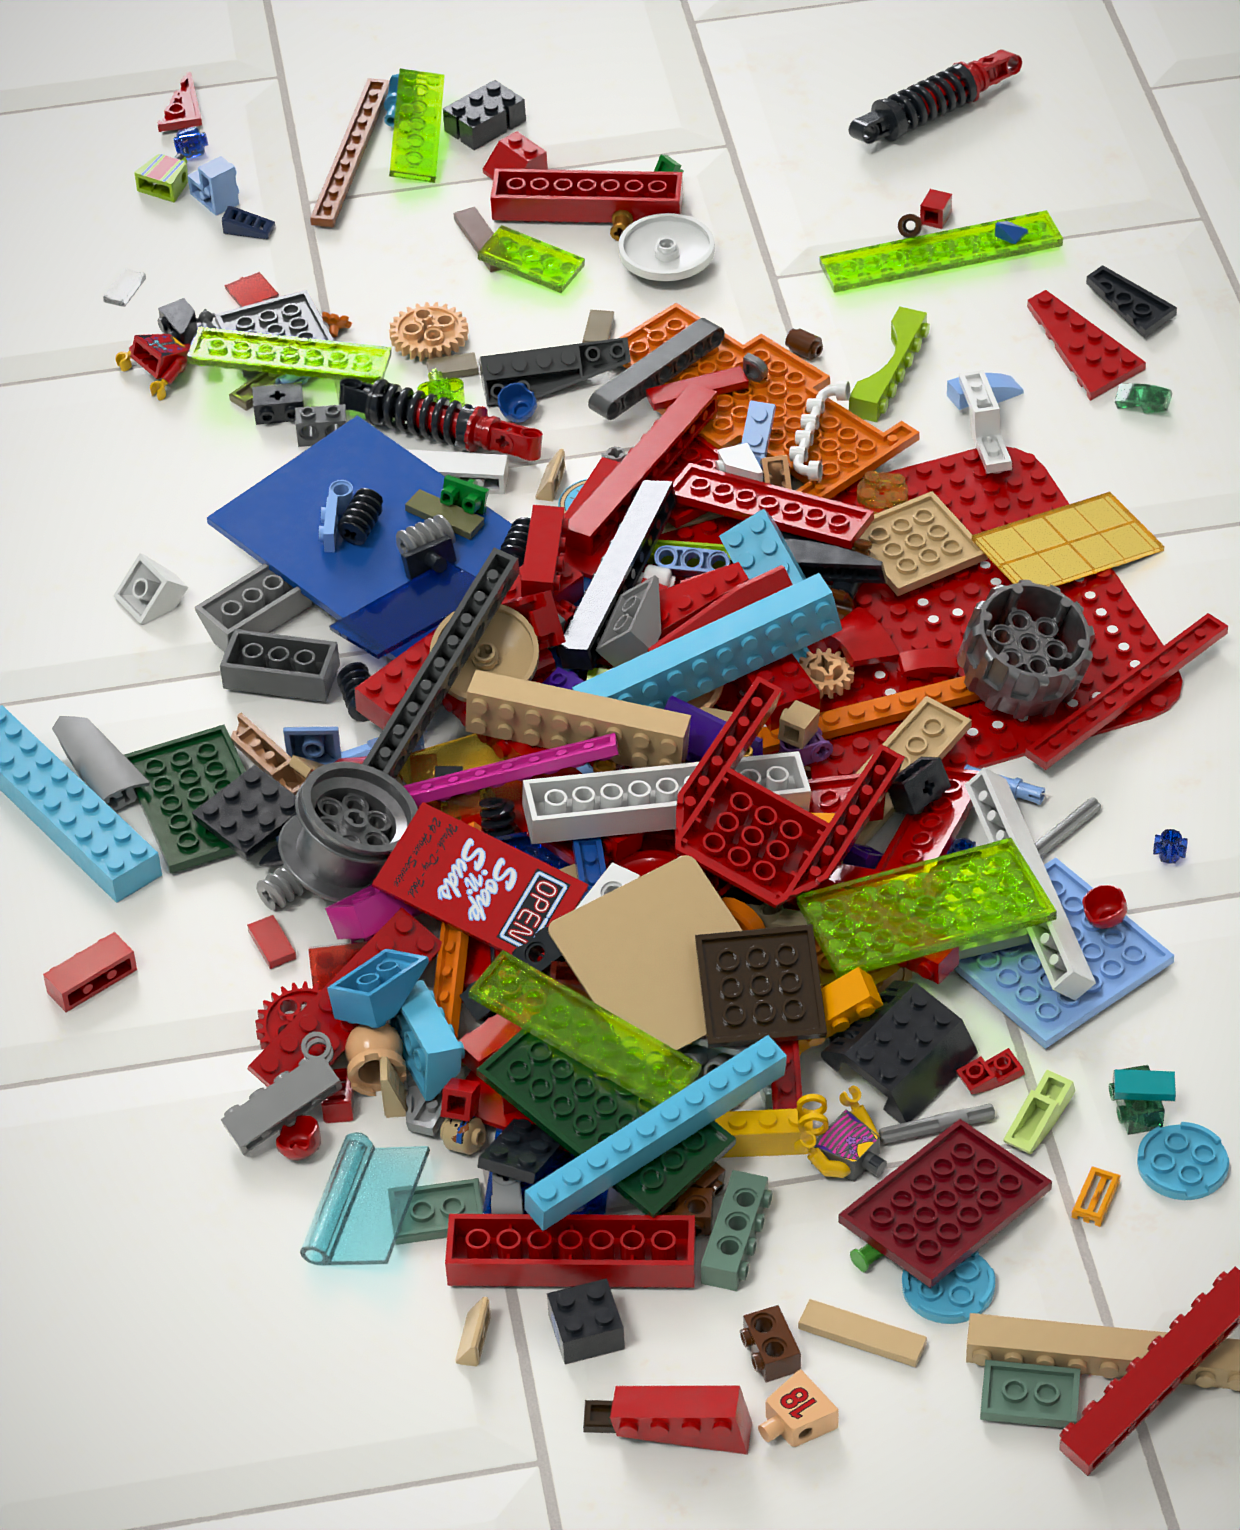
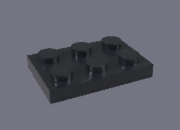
M514 1118L479 1156L477 1168L534 1185L565 1148L537 1125L525 1119Z

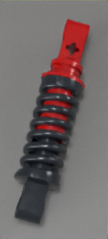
M1000 49L995 53L980 58L978 61L973 60L969 63L963 61L956 62L946 68L945 71L942 70L935 75H931L926 80L910 85L906 89L889 95L887 98L874 101L871 106V112L852 120L848 129L849 135L867 144H872L881 138L891 142L895 141L900 136L906 134L907 131H913L917 126L925 125L927 121L931 122L936 117H942L946 112L950 113L955 108L964 106L965 103L976 102L979 99L980 92L987 90L989 86L995 85L1003 79L1017 74L1022 68V58L1017 54Z
M344 378L340 381L339 405H346V410L364 413L366 421L371 425H387L388 428H398L401 432H411L416 436L422 435L426 439L434 438L437 442H447L448 445L460 447L467 452H476L479 447H482L487 451L495 450L500 453L520 457L527 461H535L541 458L542 431L502 421L497 416L489 417L486 407L475 406L473 408L468 403L462 407L460 401L454 400L450 403L446 397H441L438 400L435 394L430 393L426 396L425 392L421 390L414 393L410 387H405L402 390L399 384L390 383L383 378L377 379L374 384L362 382L355 378Z

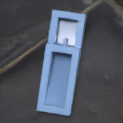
M985 373L997 403L1024 394V389L1012 376L1001 373ZM959 377L947 380L946 396L959 410L969 407L959 383Z

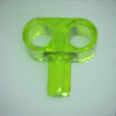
M432 369V372L428 373L429 381L421 383L417 387V391H424L426 396L432 393L437 396L438 400L441 397H446L450 403L457 400L460 401L462 407L465 405L464 382L456 377L444 379L442 372L437 371V369Z

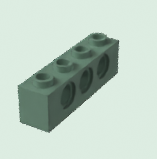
M736 1170L732 1171L700 1265L701 1284L737 1291L740 1281L746 1280L749 1270L747 1259L748 1256H754L757 1245L755 1235L756 1232L762 1231L765 1220L763 1211L764 1208L770 1207L773 1191L768 1190V1177Z

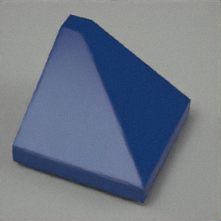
M1009 221L997 222L995 224V237L1014 245L1028 233V229Z

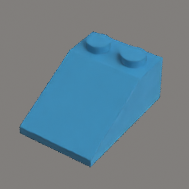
M384 949L327 987L334 1018L347 1021L350 1024L366 1025L370 1028L384 1026L386 1021L394 1017L402 1007L428 965L429 958L427 956Z

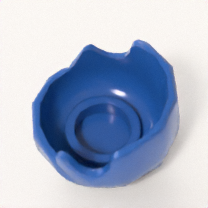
M523 383L509 384L502 388L497 396L501 413L506 419L514 423L525 422L533 416L537 409V400L533 391L527 389Z

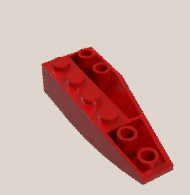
M780 565L737 585L649 647L647 651L654 650L792 586L793 584L785 567Z

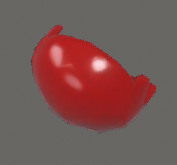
M1113 885L1095 887L1082 900L1086 919L1095 928H1113L1123 922L1127 914V902L1123 891Z
M307 1115L297 1116L293 1126L288 1127L284 1124L280 1135L276 1138L278 1152L291 1160L305 1159L313 1155L321 1145L318 1121L314 1117Z

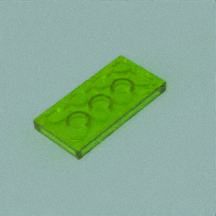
M503 225L497 229L478 251V260L561 294L585 266V258Z

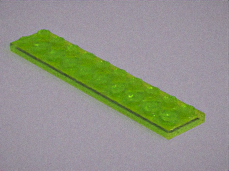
M1045 210L819 256V264L833 292L836 293L1063 246V237L1050 214ZM1009 221L1028 229V233L1014 245L995 237V224L997 222Z

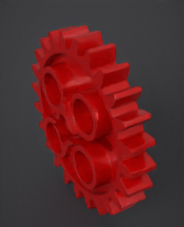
M304 981L302 988H298L294 982L291 986L292 990L289 991L281 986V995L272 992V1002L263 1001L264 1010L260 1009L257 1011L258 1019L255 1020L257 1040H260L261 1049H265L301 1012L303 1004L307 1005L320 992L319 983H316L311 989L308 988L307 981ZM287 1011H294L292 1014H285Z

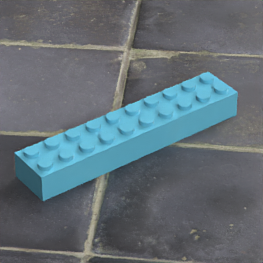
M819 573L584 681L572 687L574 691L659 709L665 708L671 695L688 702L841 631L842 627L833 593Z
M1 705L0 791L116 903L161 877L162 870L158 852L14 715Z

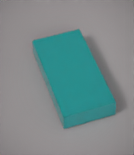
M1114 1070V1099L1175 1101V1071Z

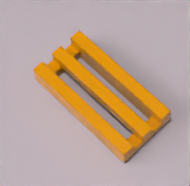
M1092 1166L1074 1205L1071 1218L1078 1219L1080 1216L1083 1217V1222L1089 1223L1092 1220L1095 1221L1096 1226L1101 1227L1120 1183L1121 1175ZM1096 1176H1100V1181L1087 1210L1083 1209L1082 1207ZM1109 1179L1111 1183L1098 1213H1095L1094 1210Z

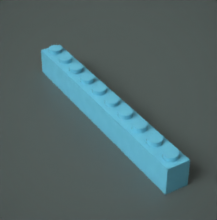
M769 1035L765 1036L525 1190L526 1212L542 1231L546 1230L785 1075L787 1055Z

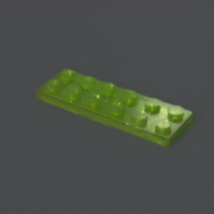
M399 68L389 177L435 183L444 74Z

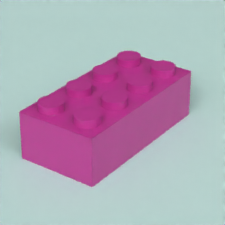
M372 884L325 908L337 939H349L350 942L362 938L364 941H369L401 907L413 917L424 913L372 887Z

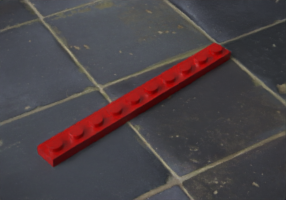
M1207 613L1028 746L1025 756L1044 770H1047L1228 634L1229 626Z

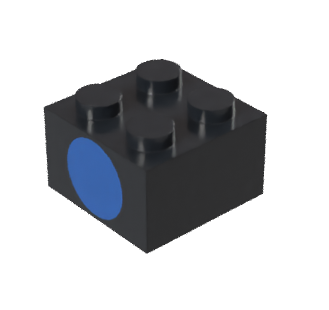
M607 1278L547 1293L548 1316L564 1364L625 1350L624 1327Z

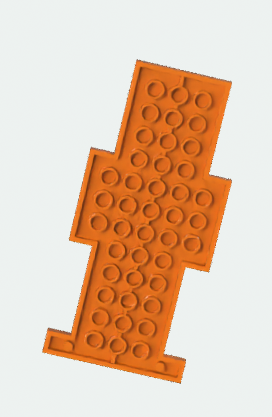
M675 303L619 337L628 338L631 362L622 366L626 369L700 319V317ZM725 333L724 339L718 347L665 383L669 384L741 366L743 370V357L748 352L762 359L767 365L768 375L760 382L748 379V388L717 395L718 412L698 435L717 449L735 446L742 442L750 400L775 404L776 410L766 458L787 455L790 475L804 483L803 486L795 491L826 499H831L920 440V432L903 421L882 432L830 398H827L825 400L824 413L820 414L819 428L814 431L813 445L809 446L807 462L803 463L808 466L809 461H821L823 465L822 480L809 481L808 476L797 473L793 467V462L789 459L790 447L799 446L795 444V433L797 430H804L801 428L802 414H810L806 410L807 399L816 398L819 391L830 385V376L763 334H759L743 345ZM667 408L656 411L663 415Z

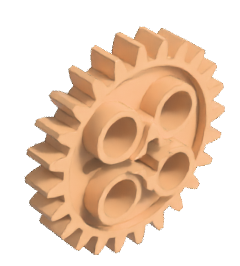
M426 302L424 307L417 303L415 309L407 307V313L399 311V317H393V323H390L389 329L391 345L395 346V351H401L402 356L410 354L411 360L418 356L420 361H423L425 357L430 359L436 356L442 357L444 354L451 356V351L459 352V346H465V341L468 340L469 334L466 317L462 316V312H456V307L448 309L447 304L439 307L438 302H435L433 306Z

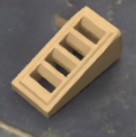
M381 1057L380 1083L384 1115L386 1118L405 1117L408 1111L406 1104V1095L408 1093L388 1057Z

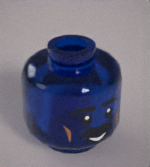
M197 126L178 130L176 137L173 138L177 154H183L186 159L204 155L205 146L209 145L206 132L201 133Z

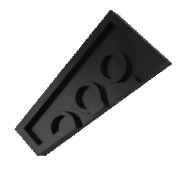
M1104 265L1086 277V284L1144 338L1177 315L1176 306Z

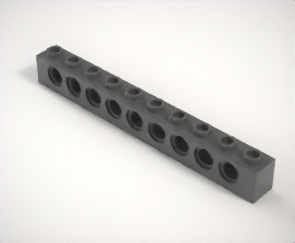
M495 547L493 548L364 760V765L376 768L394 779L397 778L520 574L518 558Z

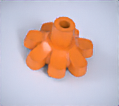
M322 312L321 317L330 327L329 332L332 337H337L338 331L341 328H351L352 322L348 321V316L342 315L339 318L337 314L331 313L330 315L328 312Z

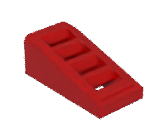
M347 1068L332 1069L340 1082H342L343 1088L322 1102L324 1122H350L353 1120L354 1090L348 1079Z

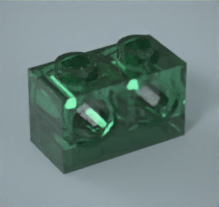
M1149 1065L1124 1068V1070H1150ZM1113 1070V1082L1108 1085L1109 1095L1112 1101L1116 1100L1118 1105L1116 1108L1117 1118L1120 1124L1124 1123L1127 1134L1148 1132L1158 1126L1162 1128L1165 1113L1162 1101L1114 1099Z

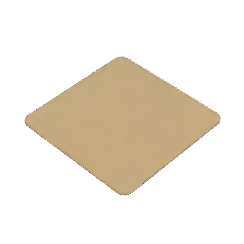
M687 855L681 856L553 920L548 927L550 937L620 1045L646 1066L706 1036L695 935L743 931L697 861Z

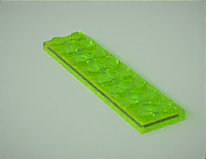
M198 327L187 355L188 364L317 377L320 379L342 380L344 378H355L362 382L374 384L377 379H384L392 351L391 347Z
M504 950L501 951L469 990V998L654 1106H658L689 1086L701 1072L702 1065Z

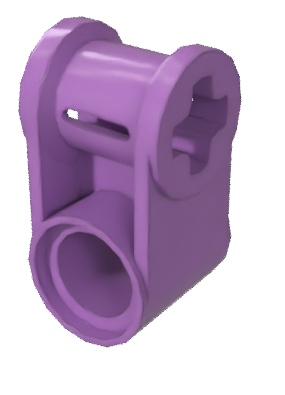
M818 727V731L803 749L780 740L779 752L799 751L803 766L827 759L833 751V746L822 737V731Z

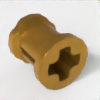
M619 210L613 214V227L610 229V235L613 239L619 241L623 231L633 223V216L628 211Z

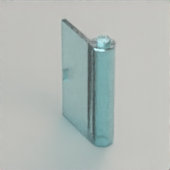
M355 1132L346 1135L300 1250L301 1257L311 1264L320 1266L388 1264L428 1158L430 1148L428 1146L375 1148L368 1136L363 1133Z

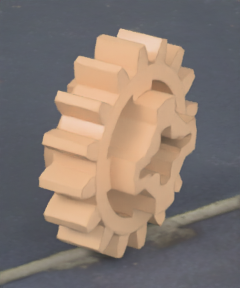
M818 648L816 654L808 651L806 658H799L800 665L820 691V699H822L824 694H827L832 699L833 693L841 696L843 695V689H850V685L854 681V667L849 666L845 657L841 658L840 651L832 654L831 649L828 648L826 652L822 653Z

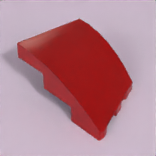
M861 607L855 608L840 620L841 631L823 639L827 649L830 648L832 654L840 651L841 657L845 656L850 667L896 661L900 655L894 642L882 625Z

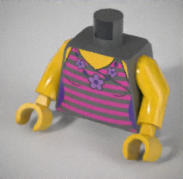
M853 1085L848 1088L853 1100L848 1097L845 1091L839 1097L840 1103L846 1107H851L852 1110L848 1111L846 1109L829 1126L828 1130L817 1139L813 1133L805 1131L800 1135L801 1139L794 1144L796 1152L801 1154L807 1152V1158L811 1161V1164L825 1177L845 1178L855 1181L866 1170L876 1176H880L887 1166V1161L879 1157L880 1136L864 1105H859L858 1103L861 1098L860 1089Z

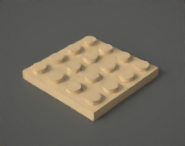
M933 491L874 514L873 522L859 538L872 542V548L868 549L871 552L870 557L883 562L887 585L897 596L988 559L971 540L975 537Z

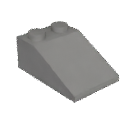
M654 575L620 595L595 650L613 667H617L647 653V649L658 642L661 635L658 577Z

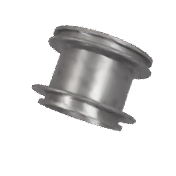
M334 762L323 765L310 773L305 782L300 786L295 799L297 815L290 818L282 827L278 839L279 853L287 870L304 888L323 899L338 902L373 883V880L377 877L418 810L417 805L410 793L398 781L376 768L354 762Z

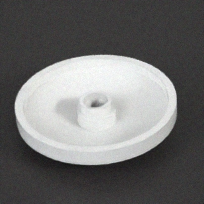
M664 213L641 218L630 224L623 231L619 239V257L623 265L635 275L656 281H675L691 277L704 270L710 264L715 252L714 236L710 229L701 221L681 214Z

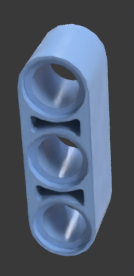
M665 545L659 547L654 555L656 565L669 568L672 571V576L693 577L715 570L712 566L717 561H724L726 563L725 566L731 565L728 555L720 550ZM665 556H672L674 558L673 562L669 565L660 563L661 559ZM692 558L700 560L696 567H688L686 564Z

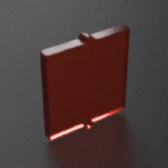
M260 271L247 277H240L239 280L224 285L225 290L240 307L279 297V293Z

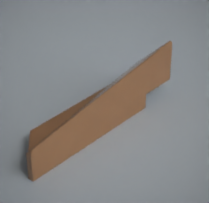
M239 713L237 716L239 722L237 730L233 731L231 735L234 746L262 771L297 795L300 786L305 782L306 778L290 766L289 761L292 757L243 713Z

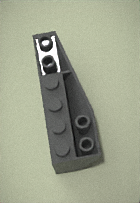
M627 337L480 356L478 359L487 406L498 405V394L502 388L512 383H523L527 389L533 391L536 399H539L631 362Z

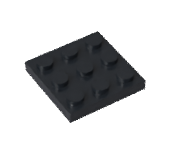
M253 765L194 810L192 815L196 822L244 859L248 860L278 837L285 823L297 815L295 808L296 795L256 765Z

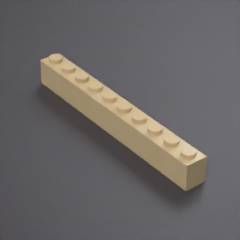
M970 1313L966 1362L984 1366L985 1360L1078 1368L1081 1369L1080 1375L1122 1378L1127 1373L1125 1370L1131 1361L1136 1357L1142 1359L1149 1352L1147 1348L1158 1335L1164 1337L1168 1332ZM1226 1338L1181 1384L1197 1385L1203 1388H1228L1240 1391V1339Z

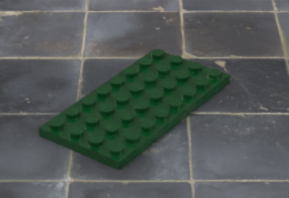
M560 996L476 1069V1076L576 1158L678 1093L676 1089ZM712 1121L612 1186V1188L642 1213L654 1218L656 1215H661L736 1145V1138L717 1122Z

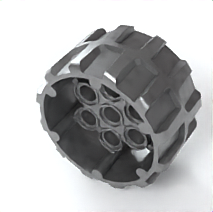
M1019 580L1016 584L1008 586L1000 584L992 588L986 601H980L976 604L957 654V663L964 670V684L970 692H975L985 702V707L992 711L999 710L1011 714L1015 719L1023 720L1025 716L1041 714L1043 717L1054 714L1062 701L1068 703L1075 696L1093 658V654L1089 650L1094 641L1095 633L1093 626H1088L1083 615L1084 608L1077 601L1074 603L1062 594L1060 588L1051 584L1048 587L1035 584L1031 580Z

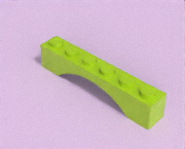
M899 306L891 320V341L895 347V352L889 362L878 372L857 381L850 393V412L861 419L877 422L881 414L886 413L889 399L894 398L898 383H902L904 380L906 368L911 367L915 352L918 353L920 351L923 337L927 338L929 334L930 324L927 323V312Z

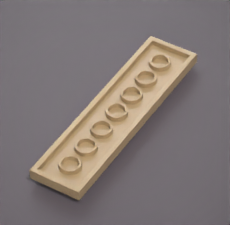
M926 696L887 738L883 745L905 757L899 771L900 773L921 756L940 757L942 760L972 727L971 719ZM870 757V758L867 760V762L857 771L856 774L862 773V771L864 770V768H865L866 765L868 764V762H869V760L871 759V757ZM888 791L885 796L883 820L868 821L854 844L866 845L894 814L895 809Z

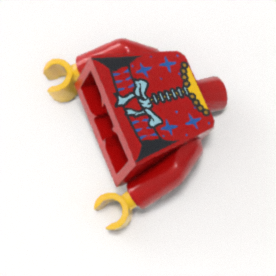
M170 334L134 335L133 344L128 348L129 351L117 353L115 360L122 371H127L132 367L130 361L132 358L156 379L161 378V381H154L150 385L151 395L154 396L157 392L156 395L160 401L166 397L165 386L167 384L171 385L176 377L185 370L187 359L193 356V348L190 344L180 343Z

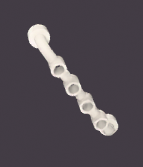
M838 380L836 386L826 387L819 391L816 398L807 399L806 410L810 414H802L801 428L804 430L796 431L795 444L799 446L790 447L789 459L793 462L795 471L801 475L808 476L809 481H821L823 476L821 461H809L808 466L803 463L807 462L809 446L813 445L814 431L819 428L820 414L824 413L825 400L830 396H836L838 401H848L851 391L849 381Z

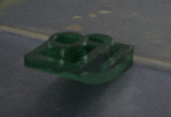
M1126 383L1119 385L1114 402L1117 409L1141 406L1144 413L1168 411L1173 393L1172 390L1160 386Z

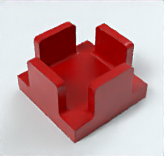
M551 590L514 598L502 604L516 610L528 620L537 636L539 651L566 642Z

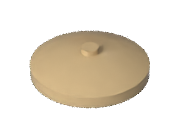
M501 604L448 693L460 701L467 702V690L475 670L531 681L538 668L539 645L534 629L528 620L516 610ZM454 612L448 615L437 627L431 641L430 652Z

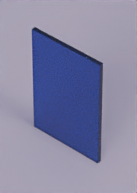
M447 561V568L444 572L437 573L430 569L331 624L329 628L332 632L375 658L380 659L440 625L448 615L457 609L476 576Z

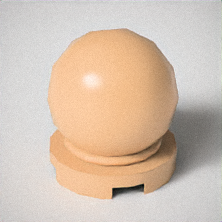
M387 1023L379 1028H370L360 1024L350 1032L345 1046V1055L349 1063L347 1066L348 1079L353 1090L368 1096H376V1091H381V1057H388L402 1083L405 1082L406 1063L402 1058L403 1042L395 1028Z

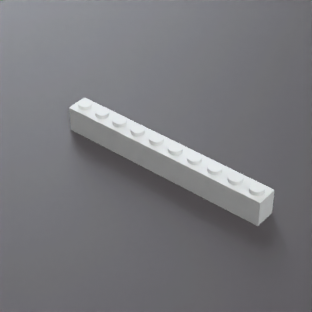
M984 767L965 784L966 790L1052 989L1076 1001L1096 984V981L1007 780Z

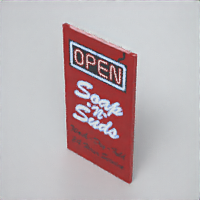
M422 802L377 877L373 880L372 887L511 956L517 947L529 942L540 929L548 927L553 920L575 910L583 895L587 892L589 884ZM544 953L538 957L537 962L544 957Z

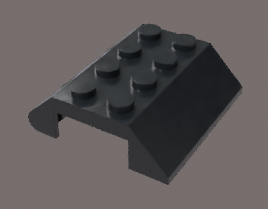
M894 980L880 994L883 1006L877 1008L872 1015L860 1018L850 1024L849 1028L842 1033L845 1038L836 1037L831 1042L832 1044H829L821 1052V1058L836 1072L840 1070L842 1062H845L887 1096L888 1099L883 1110L901 1124L913 1121L957 1076L956 1070L970 1063L977 1056L978 1051L963 1020L919 984Z

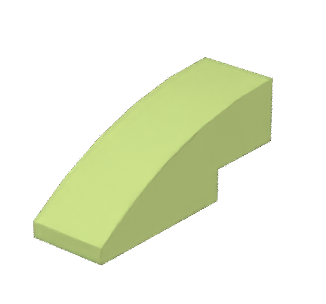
M1046 1070L1035 1091H1030L1004 1137V1143L1031 1154L1050 1132L1076 1091L1074 1082Z

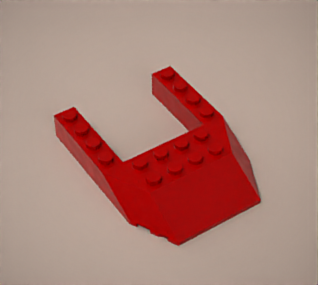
M757 676L677 795L674 852L681 856L693 857L699 866L768 905L777 908L826 882L847 856L898 776L905 757L880 743L830 823L824 821L735 771V768L775 710L782 689Z

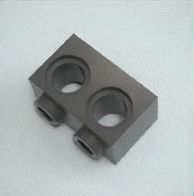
M346 405L295 408L298 447L313 446L347 423Z

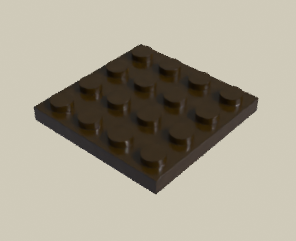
M813 924L695 935L708 1048L751 1045L767 1035L774 1042L827 1037Z

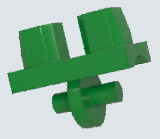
M447 475L444 478L440 502L447 506L452 504L460 506L464 512L469 514L476 512L483 515L487 510L486 501L489 489L478 486L477 480L472 478L467 482Z

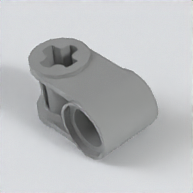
M493 1172L492 1214H523V1196L520 1180Z

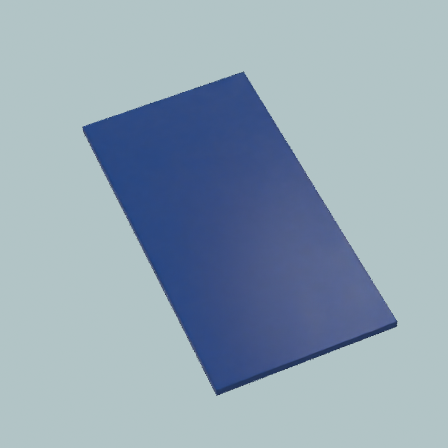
M358 415L207 516L208 525L262 565L267 564L270 571L280 576L293 588L299 587L304 596L391 660H394L435 630L448 615L457 609L456 597L471 586L493 548L495 547L500 550L512 523L489 507H487L483 515L475 512L474 514L484 518L485 525L471 540L454 533L456 542L453 543L457 561L447 565L446 570L442 573L432 571L412 581L406 577L402 557L396 544V534L400 530L405 531L407 527H414L416 523H424L425 519L405 511V504L419 489L440 498L445 476ZM337 480L349 481L353 486V497L356 491L361 488L372 489L379 493L383 499L381 505L383 511L365 543L362 545L351 544L340 536L337 529L335 552H324V542L319 541V526H324V523H321V508L326 507L330 485ZM339 515L338 522L340 521L342 515ZM584 577V591L588 589L592 581L590 578ZM583 597L573 605L575 607L579 606ZM557 646L550 650L556 669L560 667L567 672L572 671L580 679L588 673V670L563 668L561 659L557 656Z

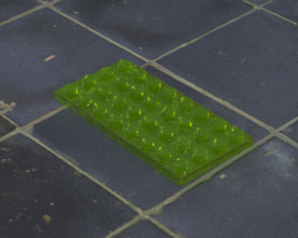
M1012 838L828 886L797 896V905L808 925L813 924L814 936L837 979L857 967L867 972L1057 920L1055 907Z

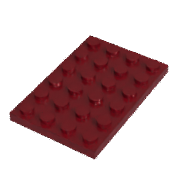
M959 1119L839 1213L838 1223L925 1285L932 1288L1052 1189V1180L962 1119Z

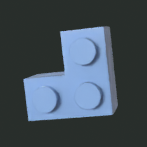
M220 156L199 166L197 171L187 175L190 194L216 216L225 212L228 206L235 207L239 205V188L236 184L237 171L235 166Z

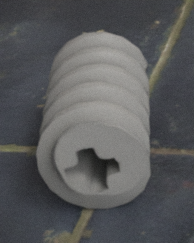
M438 514L433 519H426L424 523L419 522L414 527H407L405 531H398L396 534V544L400 554H403L445 535L451 537L452 543L456 542V538L449 521Z
M284 864L282 867L277 868L274 874H268L265 879L260 880L256 886L258 895L270 910L276 909L275 904L280 908H284L286 900L289 902L294 901V893L298 896L303 894V886L292 876Z

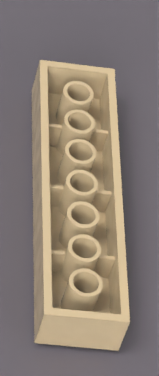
M475 670L467 690L466 732L548 749L615 733L618 741L619 755H615L610 759L615 764L644 768L683 764L687 758L691 715Z

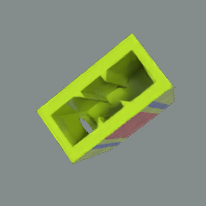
M180 153L176 154L173 158L158 154L134 172L138 192L175 203L188 183L187 159Z

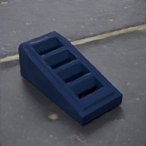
M228 206L222 217L223 234L268 240L275 227V221Z

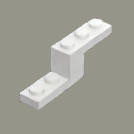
M984 370L959 373V383L970 408L971 436L986 473L997 474L1012 470V461L1001 436L1000 408Z

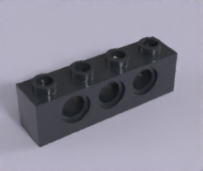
M548 927L540 929L535 934V937L525 945L517 947L512 952V955L502 963L494 965L484 977L468 985L466 991L459 996L475 1021L482 1025L488 1018L495 1016L511 1002L517 1001L525 994L530 998L566 970L569 964L550 937ZM544 953V957L537 962L538 957ZM521 971L520 976L514 980L515 975ZM498 988L497 994L492 997V993Z

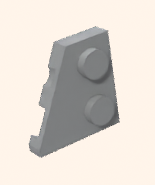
M408 1075V1095H406L408 1107L406 1125L408 1131L435 1137L446 1119L445 1117H440L443 1090L433 1100L425 1101L412 1075Z

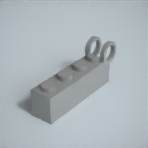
M312 1032L304 1037L301 1044L304 1058L299 1062V1067L290 1073L285 1071L279 1074L274 1079L275 1083L266 1089L263 1087L257 1089L249 1096L250 1100L241 1106L236 1104L230 1107L224 1113V1117L220 1119L243 1155L280 1131L284 1124L286 1126L296 1120L297 1116L305 1114L343 1088L339 1078L329 1065L333 1059L334 1052L329 1038L324 1033ZM316 1044L326 1046L325 1052L319 1056L309 1054L310 1048Z

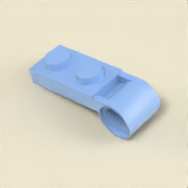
M750 400L741 444L748 443L761 467L760 460L761 458H766L776 405Z
M337 480L330 485L326 507L321 508V523H324V526H319V541L324 542V552H335L338 517L344 514L353 498V486L346 480Z

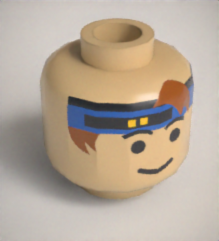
M475 1116L470 1121L447 1118L440 1129V1136L444 1145L452 1151L471 1155L477 1152L486 1141L487 1134L484 1124L480 1118Z

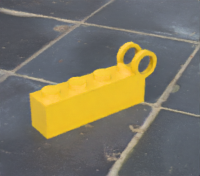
M807 1094L799 1098L797 1109L726 1112L714 1121L736 1138V1145L722 1158L804 1155L796 1152L794 1144L801 1139L800 1135L805 1131H810L815 1136H819L828 1130V1118L823 1115L827 1110V1100L818 1094ZM811 1101L822 1104L820 1108L815 1110H808L802 1107L805 1103ZM813 1120L820 1121L823 1125L813 1129Z

